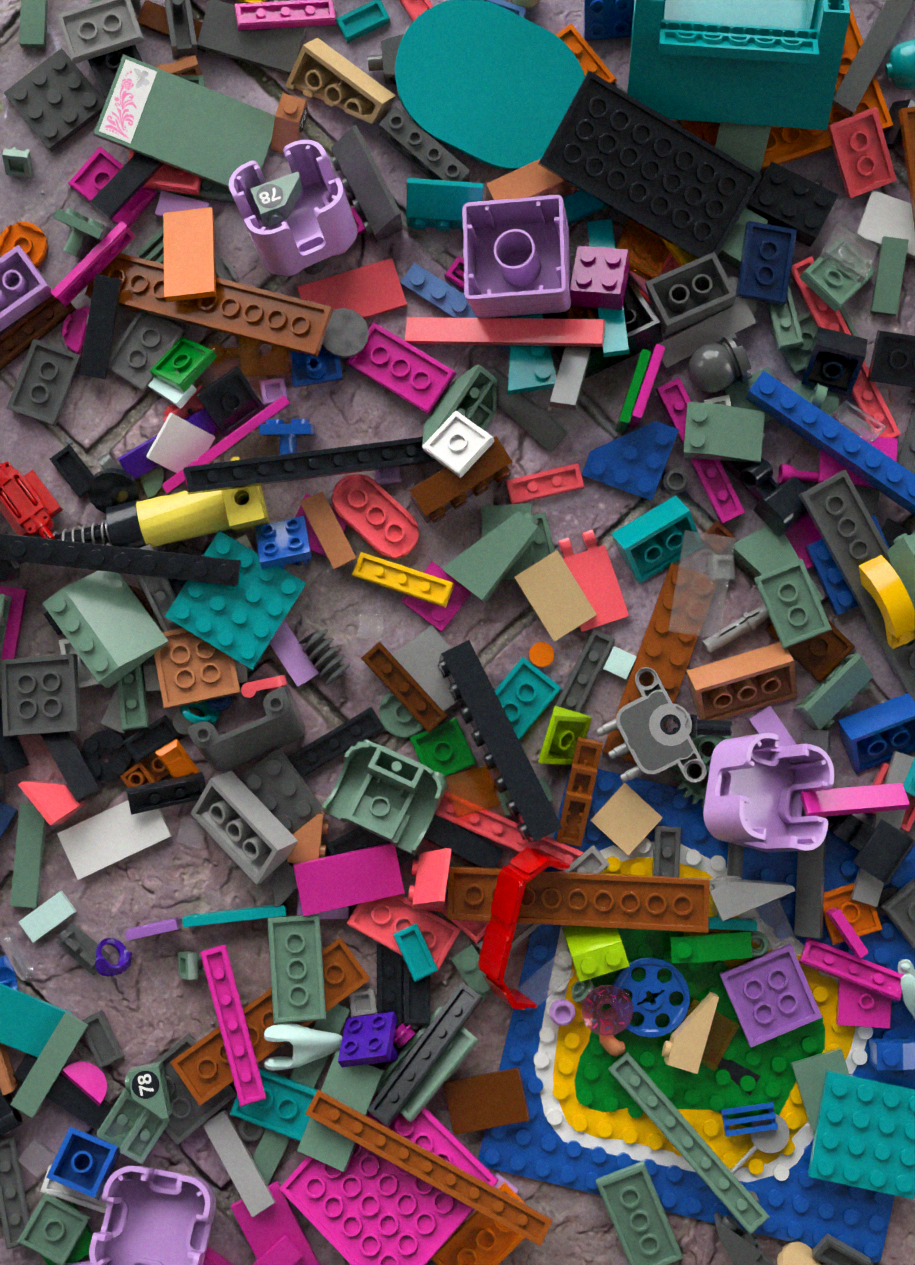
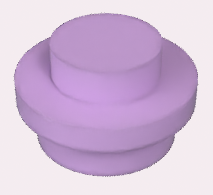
M566 999L556 1000L550 1007V1018L557 1025H568L575 1017V1008Z

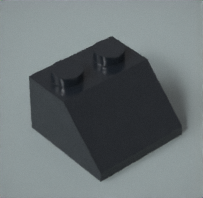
M818 327L809 351L801 384L811 387L819 384L828 387L827 391L850 397L866 357L868 339Z

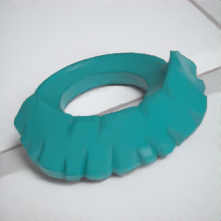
M207 701L180 707L181 714L195 724L209 722L215 725L219 717V711L212 709ZM188 707L197 708L203 711L206 716H196L188 710Z

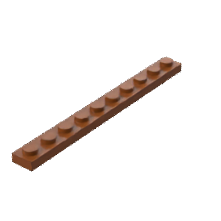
M317 1090L305 1113L306 1115L541 1246L553 1219L327 1093Z

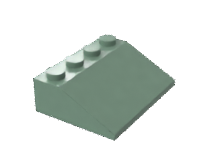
M97 571L62 588L42 603L97 682L106 688L111 687L169 643L166 636L120 573Z

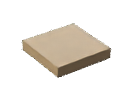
M623 783L590 821L629 856L663 817L626 783Z

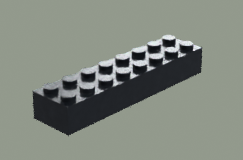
M470 640L441 653L439 664L437 665L443 678L448 677L451 683L448 689L454 701L459 700L461 703L460 714L466 724H471L474 730L471 736L476 746H482L485 752L482 758L488 770H494L497 777L494 779V783L500 794L505 793L508 799L505 805L511 817L516 815L520 823L516 827L523 840L527 839L531 843L561 829L562 826Z

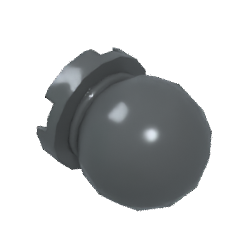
M731 332L723 336L722 344L710 343L701 346L690 358L688 365L690 380L702 392H721L731 386L735 378H738L741 382L752 378L751 373L747 372L751 369L747 354L742 345L737 347L734 342L737 339L736 334Z

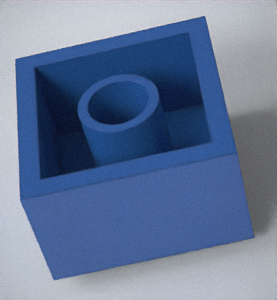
M69 1127L46 1178L99 1200L120 1155L119 1147Z

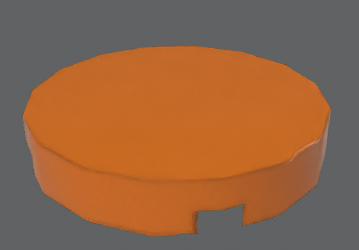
M25 221L6 227L0 235V256L2 257L19 245L29 256L36 268L41 266L47 258L49 250L48 239L43 231L33 223Z

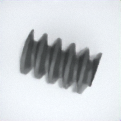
M328 629L317 630L298 643H307L303 648V652H312L308 658L309 661L318 660L314 668L315 670L323 668L319 676L320 678L329 677L325 682L326 686L346 674V670L350 666V663H340L345 657L344 654L335 655L339 646H329L334 640L333 637L324 638Z

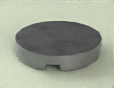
M346 308L334 309L321 346L327 353L337 356V358L347 359L355 357L362 352L367 344L369 331L366 321L354 310Z

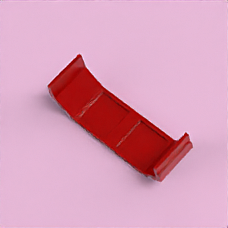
M528 847L516 855L508 866H503L499 872L491 905L492 915L490 923L486 927L478 961L479 970L486 975L483 977L492 992L513 1009L536 1008L537 1004L517 989L507 988L503 981L525 885L548 866L566 869L570 867L569 864L543 850Z

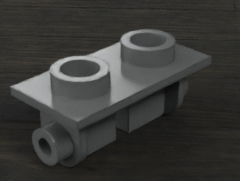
M72 923L58 936L59 939L55 943L94 976L97 973L95 959L98 944ZM102 948V955L105 960H108L111 955Z

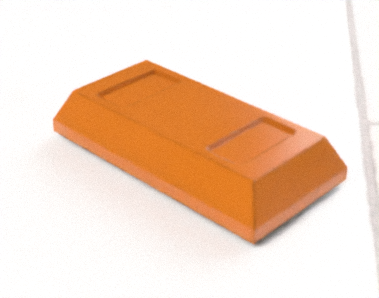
M178 739L155 752L173 778L200 772Z

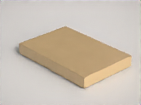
M555 550L514 576L515 581L554 642L597 615L558 550Z

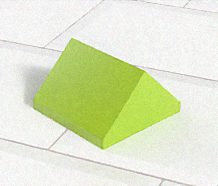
M554 705L538 762L541 764L571 765L577 737L586 738L592 717Z

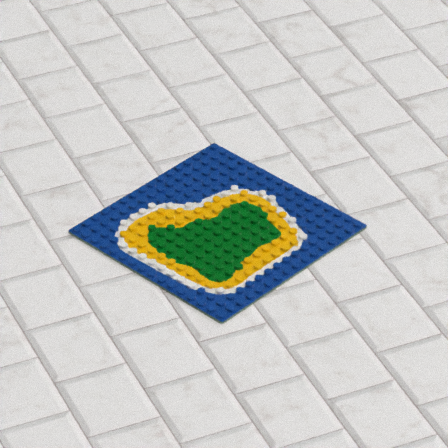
M570 765V767H569V771H568V775H567V780H566V784H565V788H564V793H563V797H562V801H561V805H560V810H559V814H558V820H559V821H560V816H561V811H562V806H563V801H564V797H565V792H566V787H567V782H568V778H569V773H570L571 765ZM597 769L592 802L581 847L570 844L566 845L585 852L594 845L610 863L601 873L652 876L654 828L628 856L590 821L623 783H626L663 817L656 826L681 827L679 877L712 879L722 876V878L784 882L794 886V892L732 918L756 920L757 931L764 933L769 941V948L766 953L791 944L798 961L800 960L805 941L808 937L794 936L798 851L764 852L743 846L742 876H728V842L715 838L708 831L704 822V808H701V800L696 804H691L693 796L690 795L683 798L685 789L677 790L676 787L639 778L622 782L620 778L622 774ZM828 829L826 834L824 892L854 883L859 870V866L853 863L859 850ZM555 831L553 835V839L555 840L557 836V831ZM915 847L890 884L884 883L883 888L896 886L897 891H899L915 877ZM551 866L545 869V871H560ZM709 905V917H715ZM887 915L879 917L882 930L859 937L868 950V954L862 957V959L898 972L897 966L899 961L907 959L912 962L915 968V948L908 944ZM823 919L822 938L811 939L854 955L845 941L835 945L831 943ZM541 924L530 934L517 990L532 1000L537 1006L536 1008L526 1007L525 1009L512 1010L498 1070L520 1068L530 1120L484 1130L478 1160L485 1167L601 1195L596 1184L597 1178L644 1161L664 1211L715 1223L714 1214L718 1211L723 1216L729 1215L738 1226L746 1231L608 1070L622 1055L612 1056L600 1044L599 1019L612 1020L613 1018L616 1024L613 1023L612 1035L620 1042H624L625 1052L632 1056L729 1170L740 1161L754 1144L750 1133L725 1136L721 1109L773 1102L774 1113L782 1117L787 1123L789 1140L782 1150L776 1153H765L757 1149L734 1174L748 1191L756 1193L759 1198V1204L770 1216L753 1233L789 1242H801L813 1248L828 1233L870 1257L871 1262L878 1263L881 1260L895 1195L808 1176L814 1138L791 1062L840 1048L842 1049L849 1075L915 1089V1069L876 1070L869 1065V1038H915V1020L903 1001V994L900 1001L891 1000L890 1029L836 1024L839 979L800 964L822 1018L750 1047L719 973L756 957L700 963H672L671 935L673 933L703 932L617 928L628 963L645 957L659 958L672 964L683 975L690 994L689 1008L684 1020L710 992L715 993L719 997L703 1054L713 1049L720 1053L724 1059L733 1060L760 1076L756 1084L752 1076L744 1075L740 1079L739 1086L731 1079L727 1070L719 1069L704 1055L702 1056L698 1074L667 1065L664 1061L665 1057L662 1056V1049L665 1041L670 1040L671 1034L676 1029L659 1037H643L634 1034L622 1024H619L620 1021L612 1007L610 993L613 982L620 970L590 979L599 990L604 988L600 994L591 993L589 999L594 1003L592 1006L587 1005V1008H585L586 1004L584 1002L577 1003L572 998V987L578 981L562 930V928L570 925ZM708 929V932L745 931V930ZM752 940L753 948L760 946V940ZM635 967L631 971L632 979L635 981L644 979V968ZM661 968L657 972V979L660 982H667L671 978V972L667 968ZM621 989L617 994L618 1001L622 998V1003H627L632 997L631 991L628 989ZM674 991L669 996V1002L672 1005H679L683 1001V995L679 991ZM645 992L647 997L643 1001H649L651 1004L654 1003V997L657 993ZM559 999L570 1001L575 1008L573 1021L565 1026L555 1024L549 1014L552 1003ZM634 1012L629 1017V1022L633 1026L641 1025L644 1020L640 1012ZM665 1013L658 1014L655 1018V1024L658 1027H666L669 1023V1016ZM768 1109L727 1114L728 1120L768 1113ZM752 1122L729 1125L730 1130L751 1127Z

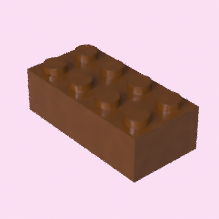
M497 436L494 437L495 442L461 478L448 468H444L409 490L413 503L426 523L431 520L433 523L440 521L446 516L445 512L452 507L454 510L459 509L467 503L466 499L471 495L475 494L477 497L489 489L487 486L492 482L496 481L498 484L510 476L509 472L511 471L513 461Z

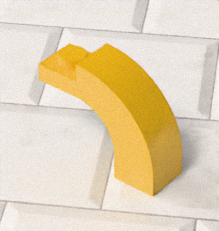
M882 555L859 565L861 584L871 594L881 611L886 628L887 642L890 647L895 649L914 640L915 609L905 586L895 570Z

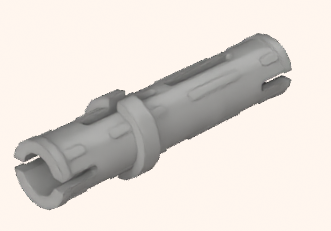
M763 604L750 613H743L742 618L724 627L707 639L702 640L706 651L711 655L714 651L732 642L749 630L752 632L756 630V626L770 618L765 605Z

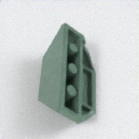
M477 364L453 381L424 424L422 446L455 411H458L478 427L485 430L496 414L497 379L485 368Z

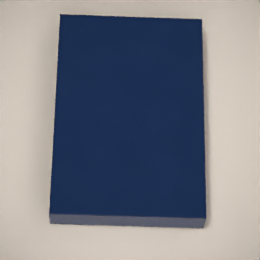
M753 221L746 223L736 297L782 306L786 304L797 230Z

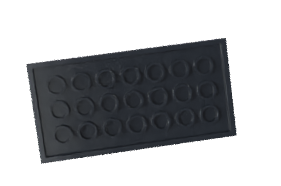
M588 71L538 163L541 167L696 259L713 252L718 256L762 175L591 71Z

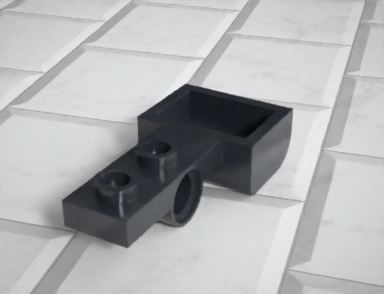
M761 458V463L720 460L732 475L759 501L753 510L779 537L809 515L799 497L808 488L797 477L793 476L779 486L772 478L773 468L771 464L765 459Z
M852 814L827 816L828 830L859 850L853 863L887 885L890 884L915 847L914 839L883 819L873 829Z

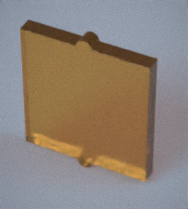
M486 765L446 777V782L449 784L447 788L449 792L448 800L452 801L457 817L500 804L494 789L495 783L492 782Z

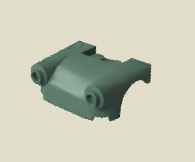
M364 740L363 742H357L354 747L351 746L346 752L339 779L332 793L324 802L322 810L323 813L344 823L350 822L392 842L393 846L416 856L449 784L446 782L447 778L443 774L433 771L427 766L384 746Z

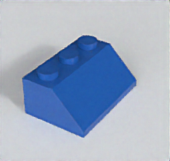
M909 693L838 720L840 738L856 774L891 761L893 751L903 754L915 751V701Z

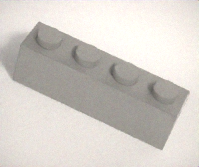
M232 771L210 778L191 812V815L256 885L260 884L289 857L298 842Z

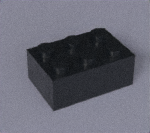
M771 161L747 209L768 220V225L797 230L796 241L811 247L839 194Z

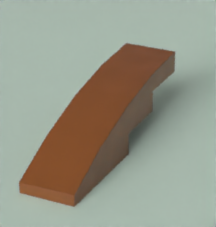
M577 737L559 821L562 828L557 831L556 842L581 847L603 742Z

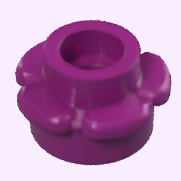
M403 1023L395 1029L393 1043L396 1042L399 1047H402L415 1034L410 1028L412 1025L405 1026Z

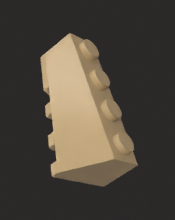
M319 38L303 44L285 87L292 90L302 91L308 97L321 99L331 107L337 106L342 108L345 113L371 124L387 115L396 95Z

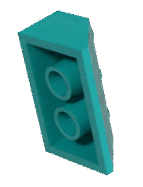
M408 178L406 225L416 230H423L428 227L436 228V230L443 232L450 231V229L463 232L462 208L466 203L483 201V183Z
M676 495L611 534L620 555L639 584L669 567L671 563L674 564L703 546L690 510Z

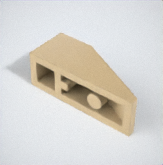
M710 992L671 1034L670 1040L665 1041L662 1056L665 1057L664 1061L667 1065L698 1074L719 1000L715 993Z

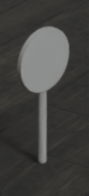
M775 1114L778 1129L750 1133L754 1146L730 1170L733 1174L740 1169L757 1149L765 1153H776L786 1146L789 1140V1128L782 1117ZM770 1119L754 1121L751 1127L770 1124Z

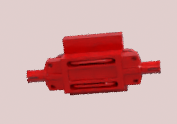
M9 462L0 463V512L17 535L34 536L37 534L42 536V538L49 537L50 539H55V536L51 533L54 530L52 518L60 513L63 508L35 471L31 470L23 476Z

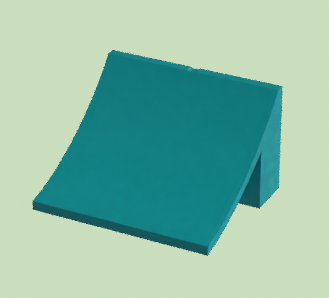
M635 0L627 94L668 119L827 130L850 18L849 0Z

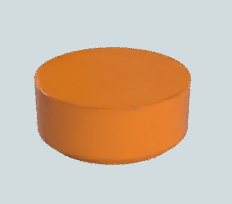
M546 642L535 643L530 648L529 659L536 667H546L554 659V650Z

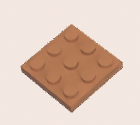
M183 628L163 632L169 643L154 654L165 710L241 694L233 658Z

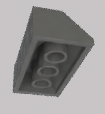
M355 125L331 147L333 157L330 158V161L336 172L340 170L343 176L341 182L346 193H352L355 199L351 201L358 215L362 213L366 221L363 222L367 235L369 237L373 235L375 241L378 242L403 230L402 217L357 125Z

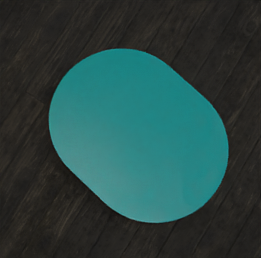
M449 0L423 12L406 30L398 47L395 61L397 93L402 106L413 122L436 141L485 165L507 171L517 170L541 159L585 77L575 54L559 37L545 28L485 0Z

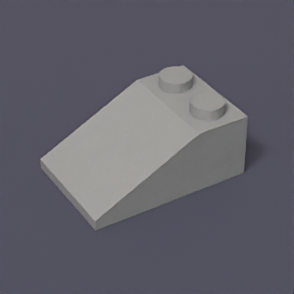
M722 876L710 879L709 905L714 916L724 921L792 893L795 889L794 886L784 882L722 878Z

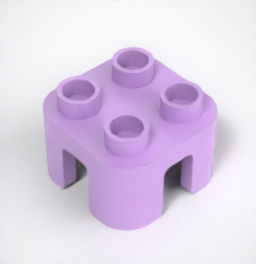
M312 140L295 141L286 145L283 149L291 173L299 172L303 189L289 217L277 225L264 227L253 201L250 189L266 183L256 161H250L241 165L233 172L229 180V189L264 267L276 275L293 276L308 266L331 256L340 255L348 250L357 237V226L342 182L339 177L335 178L329 158L322 145Z
M773 733L754 734L721 741L712 753L703 816L708 831L721 841L764 852L809 851L819 847L826 837L828 820L819 816L802 817L803 804L800 796L802 791H821L832 788L834 767L829 755L820 747L811 744L778 747L780 736Z
M126 1166L115 1171L109 1177L101 1200L107 1203L100 1232L93 1234L90 1244L89 1258L91 1265L204 1264L216 1209L215 1192L207 1181L195 1176L144 1166Z

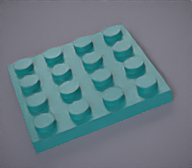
M219 531L203 556L241 560L239 586L187 580L166 613L165 618L253 670L305 588L306 583L279 566L262 569L259 554Z
M826 1070L808 1176L914 1199L915 1089Z

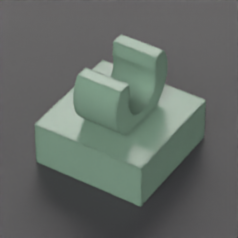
M16 147L4 149L2 157L6 175L31 178L33 169L30 150H17Z
M191 951L178 952L179 978L192 980L198 979V974H205L204 968H198V961L202 959L201 954Z

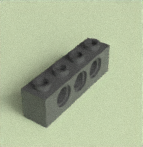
M396 106L379 123L380 136L431 180L470 181V170Z

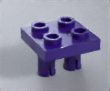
M388 1012L346 1018L338 1057L340 1066L343 1068L381 1062L389 1063V1061L391 1063L395 1062L399 1057V1052L393 1045L397 1023L395 1013Z

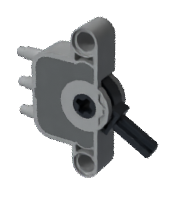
M649 667L641 668L635 675V684L642 697L623 706L618 711L616 719L596 730L599 736H603L618 729L625 743L608 752L610 759L630 752L637 766L620 775L622 782L632 780L644 773L646 775H657L677 765L686 781L694 784L699 783L706 776V767L691 739H696V735L731 736L732 722L697 719V715L689 714L685 708L672 703L655 670ZM648 673L654 678L653 684L650 686L641 685L639 678L642 674ZM668 719H673V723L678 725V728H673L672 732H668L667 727H663V723H667ZM692 764L698 765L702 770L701 776L697 779H692L687 774V768Z

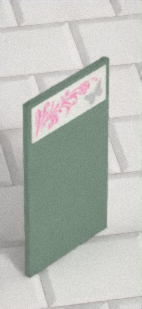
M123 54L99 121L94 129V136L229 188L231 175L241 165L250 161H256L260 169H262L272 140L275 115Z

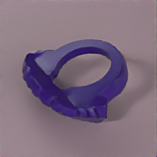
M115 938L103 939L96 948L95 969L99 974L106 977L122 974V971L125 972L131 965L132 952L127 951L124 944ZM111 945L118 951V964L112 965L105 960L102 955L103 946Z

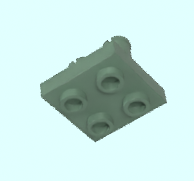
M57 208L53 217L72 229L63 251L82 260L87 256L93 240L102 241L111 231L110 228L69 208H67L66 212Z

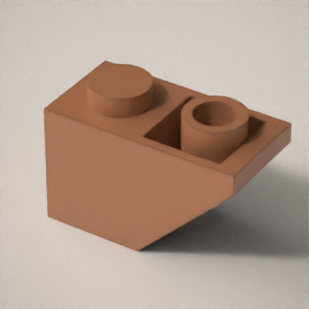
M325 813L317 814L293 834L298 842L290 853L287 862L301 863L326 856L327 845H323L322 842L323 834L328 835L329 819H325Z

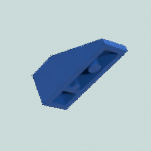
M869 1038V1065L876 1070L915 1069V1038Z

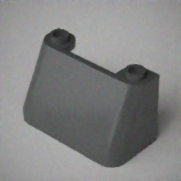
M281 687L267 694L263 702L267 716L229 733H225L224 730L217 731L215 726L209 722H199L187 727L192 741L210 766L216 771H227L301 739L305 732V725L290 689Z

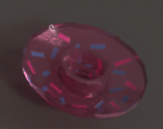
M603 985L591 990L582 1004V1018L586 1026L594 1033L603 1036L615 1035L623 1031L633 1016V1003L629 995L621 988L613 985ZM604 1004H610L608 1010H602Z

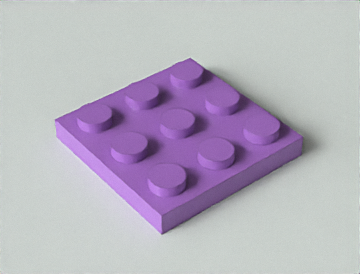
M791 944L784 945L765 953L763 956L753 958L719 973L750 1047L822 1018Z

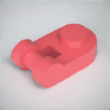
M280 675L245 683L241 687V693L244 697L251 698L259 690L268 689L269 694L283 687L282 685H287L286 676Z

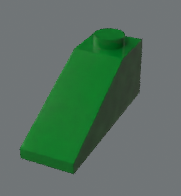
M751 931L673 933L670 937L672 963H700L752 958Z

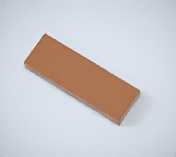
M323 491L301 501L300 503L333 569L336 570L356 560L357 558Z

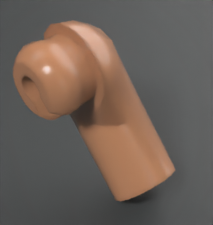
M602 1019L604 1024L602 1025L600 1022V1044L610 1055H622L626 1047L623 1041L620 1042L612 1035L613 1021L611 1019Z

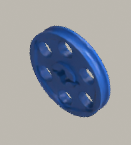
M653 957L636 959L629 963V967L620 970L612 985L611 994L617 995L621 989L631 991L632 997L627 1003H620L617 996L612 995L611 1002L619 1021L624 1022L625 1024L622 1025L634 1034L643 1037L666 1035L676 1029L687 1014L690 1002L688 985L683 975L665 960ZM635 967H642L645 970V977L641 981H635L631 977V971ZM661 968H667L671 972V978L667 982H660L657 979V972ZM647 991H650L652 994L657 993L654 997L655 1002L652 1004L649 1001H643L647 997L645 993ZM674 991H679L683 995L682 1003L676 1006L670 1004V994ZM634 1012H640L644 1017L643 1023L639 1026H633L629 1022V1017ZM661 1013L669 1016V1023L663 1028L655 1024L656 1016Z

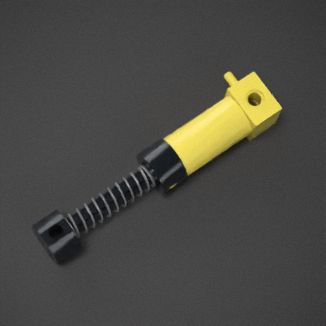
M232 457L230 461L240 460V457ZM258 485L190 495L187 494L186 490L143 501L137 500L106 508V520H103L100 525L93 522L91 527L84 524L82 529L73 527L70 532L64 529L62 534L54 531L53 535L58 540L102 545L110 543L112 546L140 548L147 544L155 547L229 529L240 533L253 530L255 526L268 524L270 521L262 486ZM244 498H249L245 505H240ZM0 560V582L19 578L20 564L26 563L29 566V563Z

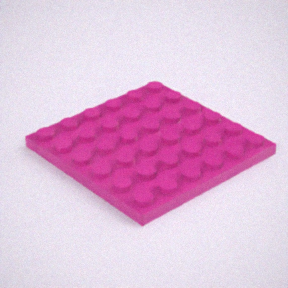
M425 1107L412 1123L399 1113L391 1126L388 1127L492 1186H495L499 1181ZM370 1112L368 1113V1117L386 1126ZM358 1143L345 1172L307 1156L279 1188L351 1265H426L474 1210L472 1207Z

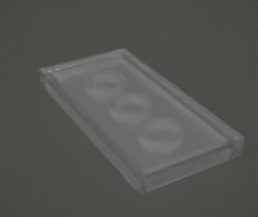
M684 530L668 631L719 639L736 538Z

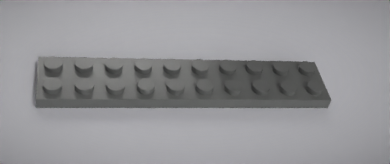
M842 470L801 493L799 497L905 693H909L915 701V639L895 649L890 647L887 642L886 628L881 611L871 594L861 584L859 565L880 555L891 565L887 554L888 548L847 471Z

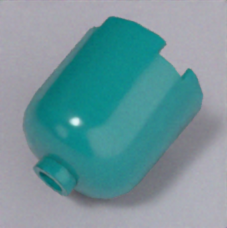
M915 39L895 45L890 52L889 63L885 64L887 79L892 78L894 85L901 90L915 89Z

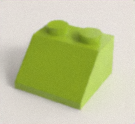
M568 926L562 928L576 975L580 982L629 967L617 928Z

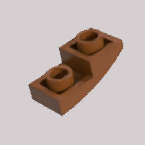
M154 753L120 777L126 786L131 788L158 782L170 773Z

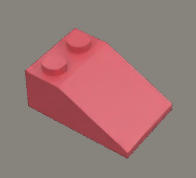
M444 848L420 853L419 861L413 860L412 875L416 876L415 886L410 885L408 901H413L412 908L443 913L452 849Z

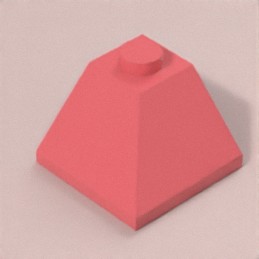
M24 781L18 784L49 825L63 824L86 805L84 801L80 803L76 801L67 784L41 781Z

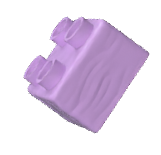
M547 195L464 204L462 208L464 295L474 314L480 318L567 311L571 306L569 291L571 267L569 227L562 197L560 195Z

